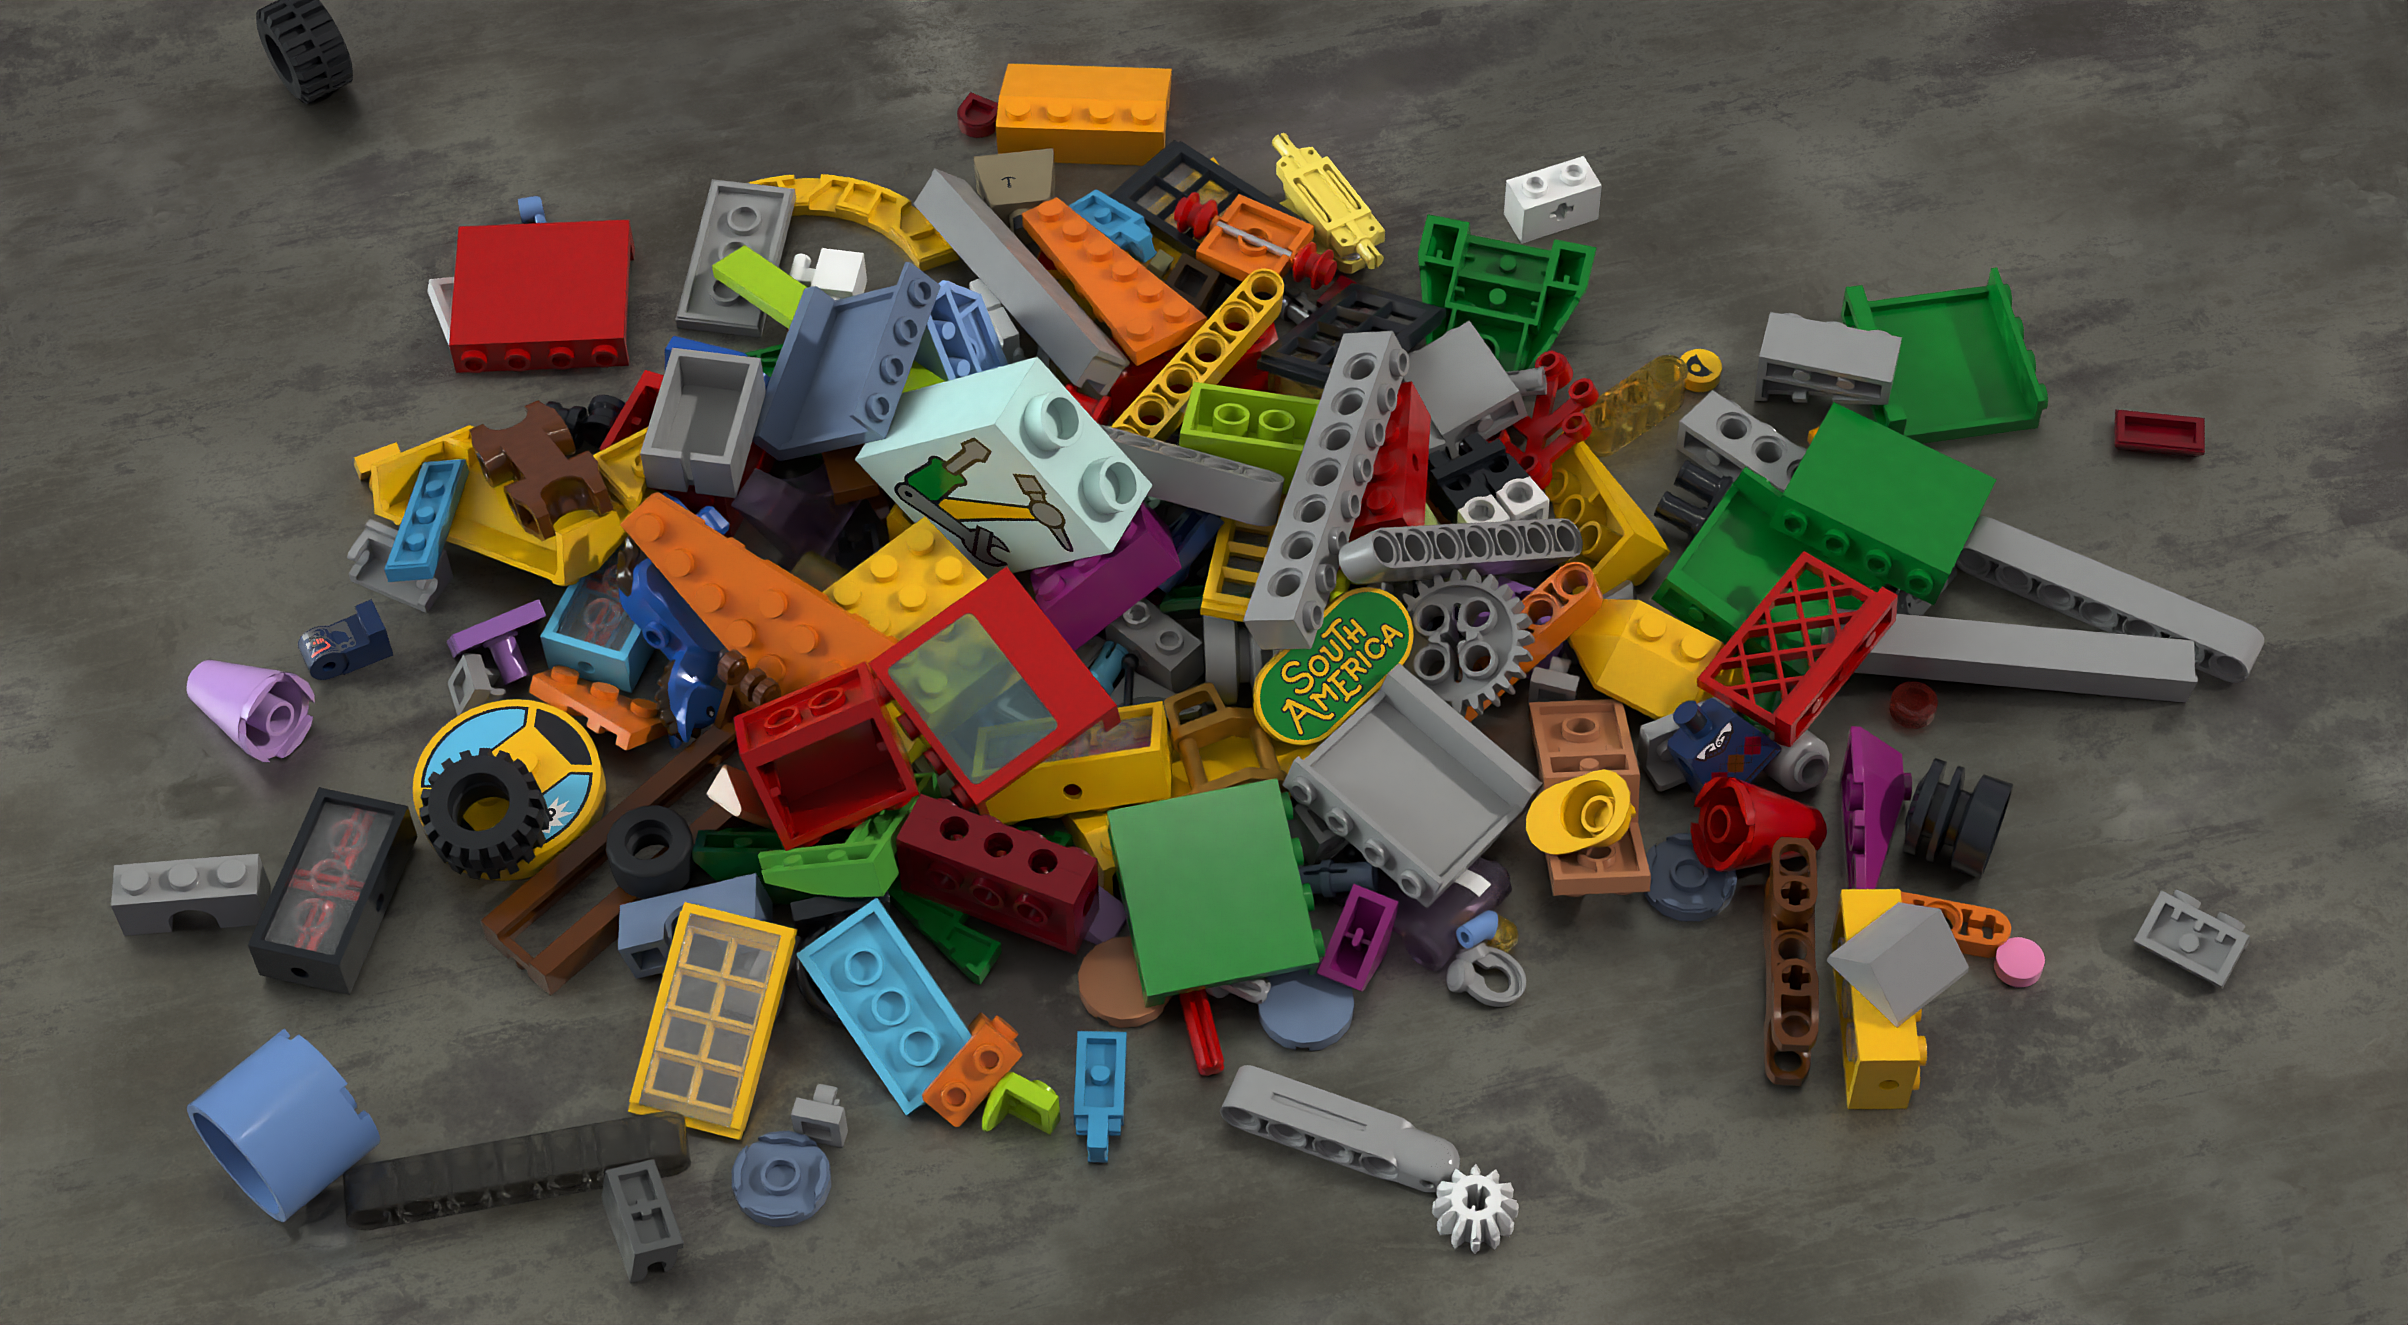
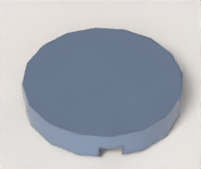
M1677 833L1668 836L1666 841L1657 846L1655 844L1648 850L1646 857L1651 874L1650 892H1644L1649 903L1663 915L1679 921H1702L1718 915L1729 905L1736 888V870L1720 872L1714 868H1706L1702 865L1693 849L1691 833Z
M1307 969L1265 978L1270 982L1271 989L1267 994L1266 1000L1262 1004H1258L1259 1021L1267 1035L1283 1047L1296 1050V1047H1309V1051L1322 1050L1338 1042L1350 1028L1354 1011L1352 988L1318 975L1317 972L1316 974L1309 975Z
M777 1131L758 1137L759 1141L753 1143L749 1148L746 1145L738 1153L731 1170L732 1190L741 1211L755 1222L772 1227L793 1226L811 1218L825 1204L831 1189L830 1164L825 1153L817 1147L816 1142L810 1137L793 1131Z

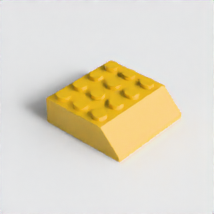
M924 516L822 593L829 596L831 602L851 614L856 613L868 620L870 626L886 636L892 635L898 640H902L988 579ZM972 615L963 617L889 670L891 679L939 741L953 733L1023 679ZM891 702L886 707L912 764L928 749L919 737L911 741L906 736L895 719L901 714Z

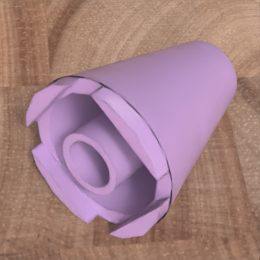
M206 660L198 664L188 677L187 694L190 700L245 753L261 762H270L268 759L275 756L282 759L290 755L302 743L311 727L313 717L308 715L309 701L315 703L314 693L309 683L296 674Z

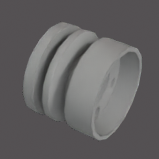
M1203 615L1205 683H1213L1224 705L1237 704L1240 683H1250L1253 697V688L1258 673L1281 649H1260L1248 628H1238L1237 621ZM1211 701L1206 702V706L1215 705Z

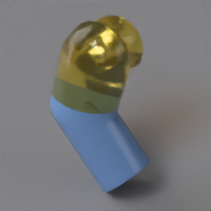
M1491 910L1483 912L1456 930V937L1459 943L1467 949L1487 939L1489 946L1496 944L1497 949L1507 953L1518 943L1519 938L1516 925Z

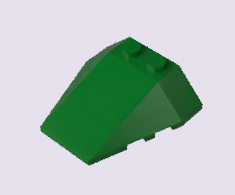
M1427 214L1418 250L1422 302L1445 308L1446 317L1442 319V324L1426 336V345L1442 337L1447 331L1470 321L1506 372L1535 368L1537 358L1550 349L1586 293L1597 251L1596 247L1554 239L1551 250L1471 235L1470 222Z

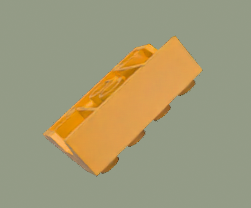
M1008 64L998 102L996 120L998 154L1053 148L1054 163L1144 166L1165 148L1172 69Z

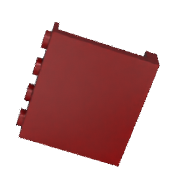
M630 220L459 226L449 347L456 373L629 366L626 346L630 261L634 260L635 254Z

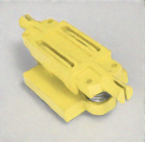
M1281 133V138L1279 135L1274 137L1272 146L1282 156L1276 163V175L1283 182L1286 199L1280 202V204L1307 220L1309 224L1314 225L1316 235L1310 242L1316 243V253L1322 255L1327 249L1333 250V260L1337 262V269L1344 273L1352 274L1365 268L1366 265L1369 269H1374L1375 265L1379 267L1384 257L1375 246L1385 242V230L1329 157L1321 158L1313 147L1296 148L1286 133Z

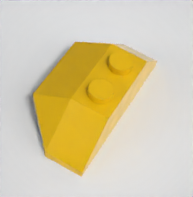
M1603 599L1601 608L1596 614L1566 639L1571 649L1574 648L1579 663L1594 689L1655 720L1674 713L1676 708L1686 701L1700 703L1714 697L1697 687V678L1725 646L1723 642L1640 600ZM1741 668L1722 670L1714 679L1726 687L1744 684ZM1733 708L1732 711L1737 713V710Z

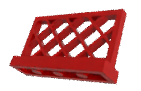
M1803 551L1697 678V687L1775 732L1774 741L1778 744L1791 747L1805 733L1894 624L1897 614L1898 595L1883 586L1878 592H1875ZM1805 570H1808L1822 578L1824 588L1799 591L1797 579ZM1852 595L1864 602L1857 611L1837 613L1834 598ZM1827 599L1831 615L1811 618L1804 617L1802 602ZM1795 604L1797 620L1772 623L1770 612L1775 606ZM1834 627L1836 637L1831 643L1811 646L1808 635L1809 629ZM1801 631L1804 647L1778 650L1775 634ZM1768 636L1771 652L1745 655L1743 644L1748 638ZM1807 658L1809 670L1805 675L1784 678L1781 662ZM1774 663L1777 679L1751 683L1749 666ZM1741 668L1744 684L1726 687L1714 679L1722 670ZM1787 689H1792L1789 694L1787 693ZM1780 691L1782 703L1772 714L1755 703L1754 694Z

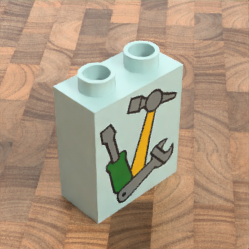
M1038 357L902 393L886 438L865 443L855 459L914 523L925 516L986 578L992 577L1006 566L1012 573L1111 553L1152 487L1150 481Z

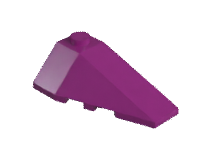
M1851 726L1840 775L1847 889H1877L1899 821L1903 801L1911 800L1912 776L1911 773H1904L1903 758L1900 752L1864 728Z

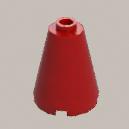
M1714 777L1704 784L1694 803V807H1700L1698 823L1691 822L1690 830L1693 849L1700 863L1706 868H1714L1720 872H1730L1771 863L1773 846L1780 837L1807 838L1817 852L1827 836L1826 822L1822 813L1817 808L1734 777ZM1794 851L1786 852L1780 856V861L1803 855Z

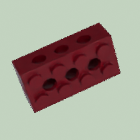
M920 794L896 837L902 890L1069 953L1077 954L1100 910L1097 858L1092 857L1081 848H1067L1048 841L1044 836L1035 831H1021L1005 825L994 816L988 814L978 815L961 809L948 799H934Z

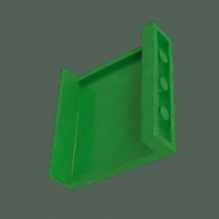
M1997 267L1991 268L1987 286L1874 301L1867 300L1863 285L1845 288L1841 318L1844 325L1866 331L1882 330L1892 336L1902 337L1888 405L1870 404L1875 422L1921 444L2038 428L2042 411L2048 407L2047 389L2043 383L2039 384L2037 380L2034 353L2032 350L2026 349L2023 341L2024 327L2022 320L2019 316L2015 317L2012 310L2010 286L2003 284Z
M1833 402L1783 492L1768 526L1931 605H1935L1997 479Z
M1745 467L1651 599L1684 623L1723 642L1725 645L1803 551L1875 592H1878L1882 586L1884 587L1886 582L1769 527L1768 525L1783 493L1772 486L1765 477ZM1805 570L1797 579L1799 591L1824 588L1822 578L1808 570ZM1852 595L1834 598L1836 608L1858 610L1864 603ZM1827 599L1801 603L1805 618L1827 615L1829 609ZM1795 604L1775 606L1770 612L1772 623L1798 619ZM1821 628L1809 629L1808 635L1811 646L1820 645ZM1801 631L1775 634L1778 650L1804 647ZM1768 636L1748 638L1743 644L1745 655L1771 652ZM1807 658L1781 662L1784 678L1803 676L1809 670ZM1774 663L1748 667L1755 673L1766 672L1776 675ZM1787 689V693L1789 694L1792 691V689Z
M1277 778L1107 811L1106 828L1145 1008L1165 1004V999L1168 996L1307 969L1309 975L1316 974L1320 963L1319 958L1325 957L1324 941L1320 929L1312 930L1308 912L1315 910L1313 894L1309 883H1301L1298 866L1304 865L1302 846L1299 837L1291 838L1287 821L1293 820L1292 803L1288 792H1280Z

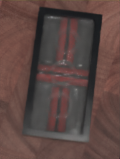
M318 788L248 944L259 975L347 995L351 994L418 837L408 806L326 788Z

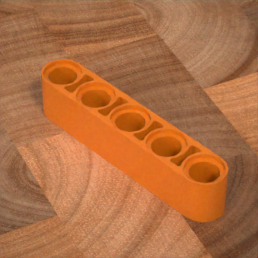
M1581 562L1566 563L1522 600L1525 608L1521 613H1527L1533 623L1524 630L1529 631L1535 638L1534 643L1523 646L1533 656V661L1519 662L1518 666L1525 674L1528 673L1601 608L1603 602L1601 589L1592 570L1586 564ZM1580 586H1586L1584 591H1582L1581 593L1575 595L1570 594L1573 589ZM1552 616L1545 624L1535 625L1540 618ZM1491 656L1479 658L1473 665L1472 671L1479 672L1484 670L1489 665ZM1459 667L1457 683L1461 682L1463 678L1461 667ZM1512 677L1509 682L1513 686L1520 679ZM1501 689L1497 693L1498 697H1500L1505 691ZM1489 699L1483 701L1484 710L1492 704ZM1467 706L1465 719L1471 722L1479 714L1472 706Z

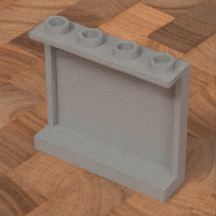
M1400 663L1387 674L1381 689L1304 760L1299 756L1294 759L1283 783V786L1290 791L1297 802L1308 806L1326 822L1331 831L1339 836H1343L1362 852L1364 858L1371 865L1383 870L1399 884L1401 890L1406 895L1417 899L1426 908L1530 808L1543 785L1542 782Z

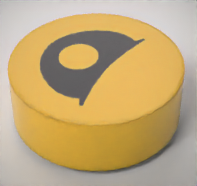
M1705 349L1687 351L1681 356L1678 364L1677 377L1680 384L1693 392H1707L1714 389L1721 379V360L1716 354Z

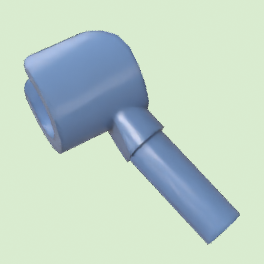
M533 196L518 199L522 224L529 222L547 223L540 197Z

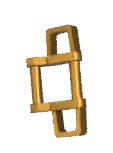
M1210 682L1165 699L1164 706L1172 730L1170 739L1173 749L1180 753L1191 788L1189 795L1275 778L1278 779L1280 792L1289 793V790L1283 786L1287 773L1280 769L1270 735L1258 723L1254 715V709L1240 707L1225 708L1215 686ZM1211 701L1218 710L1185 724H1180L1179 713L1198 704ZM1234 735L1240 738H1250L1260 768L1247 767L1208 782L1198 749Z

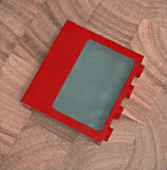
M1007 566L868 663L886 706L892 702L901 714L895 719L903 732L911 741L919 737L928 749L922 754L938 777L946 773L955 784L950 788V792L961 808L967 811L973 808L978 815H990L986 805L988 800L1095 724L1099 723L1107 733L1121 723L1116 703Z

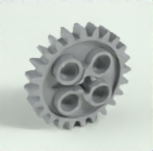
M1456 568L1452 570L1450 581L1445 582L1439 574L1434 576V586L1428 588L1421 581L1417 582L1420 593L1417 598L1405 593L1402 595L1408 605L1406 610L1413 625L1412 648L1402 666L1465 718L1467 706H1472L1480 716L1483 715V701L1489 699L1496 707L1501 705L1497 694L1501 689L1512 695L1515 693L1509 681L1512 677L1526 678L1527 675L1518 665L1519 662L1533 661V656L1523 646L1534 643L1535 638L1529 631L1524 630L1533 624L1527 613H1521L1525 605L1519 597L1512 598L1514 592L1507 584L1498 588L1499 582L1491 574L1482 582L1481 576L1476 569H1472L1467 579L1464 580ZM1457 605H1461L1459 609L1458 620H1456L1455 607ZM1490 612L1489 619L1485 624L1479 627H1472V622L1479 613ZM1444 616V622L1440 628L1434 631H1427V626L1433 618ZM1458 631L1462 634V636H1463L1466 640H1463V641H1460V642H1459V633H1458ZM1458 646L1459 656L1454 652V650L1451 647ZM1491 656L1490 663L1484 670L1479 672L1472 671L1473 665L1479 658ZM1439 660H1445L1444 668L1440 673L1434 676H1427L1431 664ZM1459 667H1461L1463 678L1461 682L1457 683Z

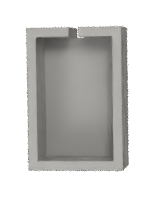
M672 348L640 452L647 487L687 492L689 485H693L698 494L736 498L766 394L761 358Z

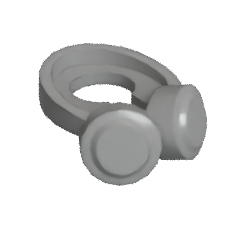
M1485 941L1472 948L1461 947L1458 953L1455 954L1456 960L1450 964L1447 970L1446 982L1450 991L1457 993L1467 991L1476 1000L1493 1007H1505L1515 1003L1526 987V975L1518 961L1500 949L1487 946ZM1476 963L1486 970L1497 968L1503 971L1508 978V989L1502 993L1491 991L1485 984L1484 977L1474 971L1472 964Z

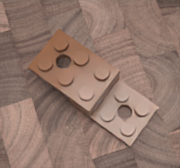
M1616 699L1529 702V722L1539 767V781L1543 783L1538 796L1542 791L1555 784L1593 771L1605 769L1616 772L1626 781L1630 791V803L1635 807L1636 816L1631 819L1627 832L1619 841L1611 846L1601 848L1588 847L1569 854L1560 855L1545 853L1553 895L1581 897L1586 894L1614 893L1617 895H1629L1634 892H1650L1651 874L1638 824L1640 772L1623 703Z

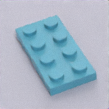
M875 898L796 955L905 1115L910 1116L927 1104L922 1099V1093L969 1041L972 1035L880 900Z

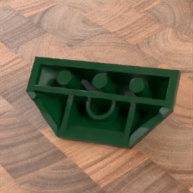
M765 827L725 828L720 831L711 829L698 830L692 851L693 861L717 882L756 873L773 902V908L782 904H790L791 902L823 896L765 883L761 871L765 869L761 868L758 854L763 851L785 849L776 831ZM837 829L823 835L822 839L812 846L845 843L854 829Z

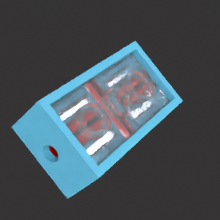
M624 540L598 571L580 578L576 584L568 585L540 638L548 668L566 666L578 671L580 678L593 682L608 683L620 690L632 693L655 648L644 639L642 630L625 612L620 601L616 571L618 552L620 550L625 551Z

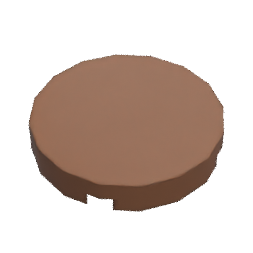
M1130 936L1115 937L1096 945L1083 958L1078 972L1080 999L1089 1014L1098 1019V1016L1108 1021L1111 1026L1119 1028L1138 1027L1155 1020L1164 1011V1006L1169 1002V999L1171 1000L1172 996H1168L1165 999V1004L1145 1008Z

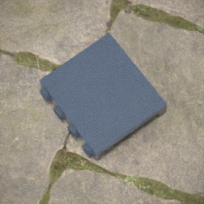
M909 261L905 262L898 283L894 286L839 300H834L817 286L805 288L768 383L752 442L780 462L885 439L941 285Z

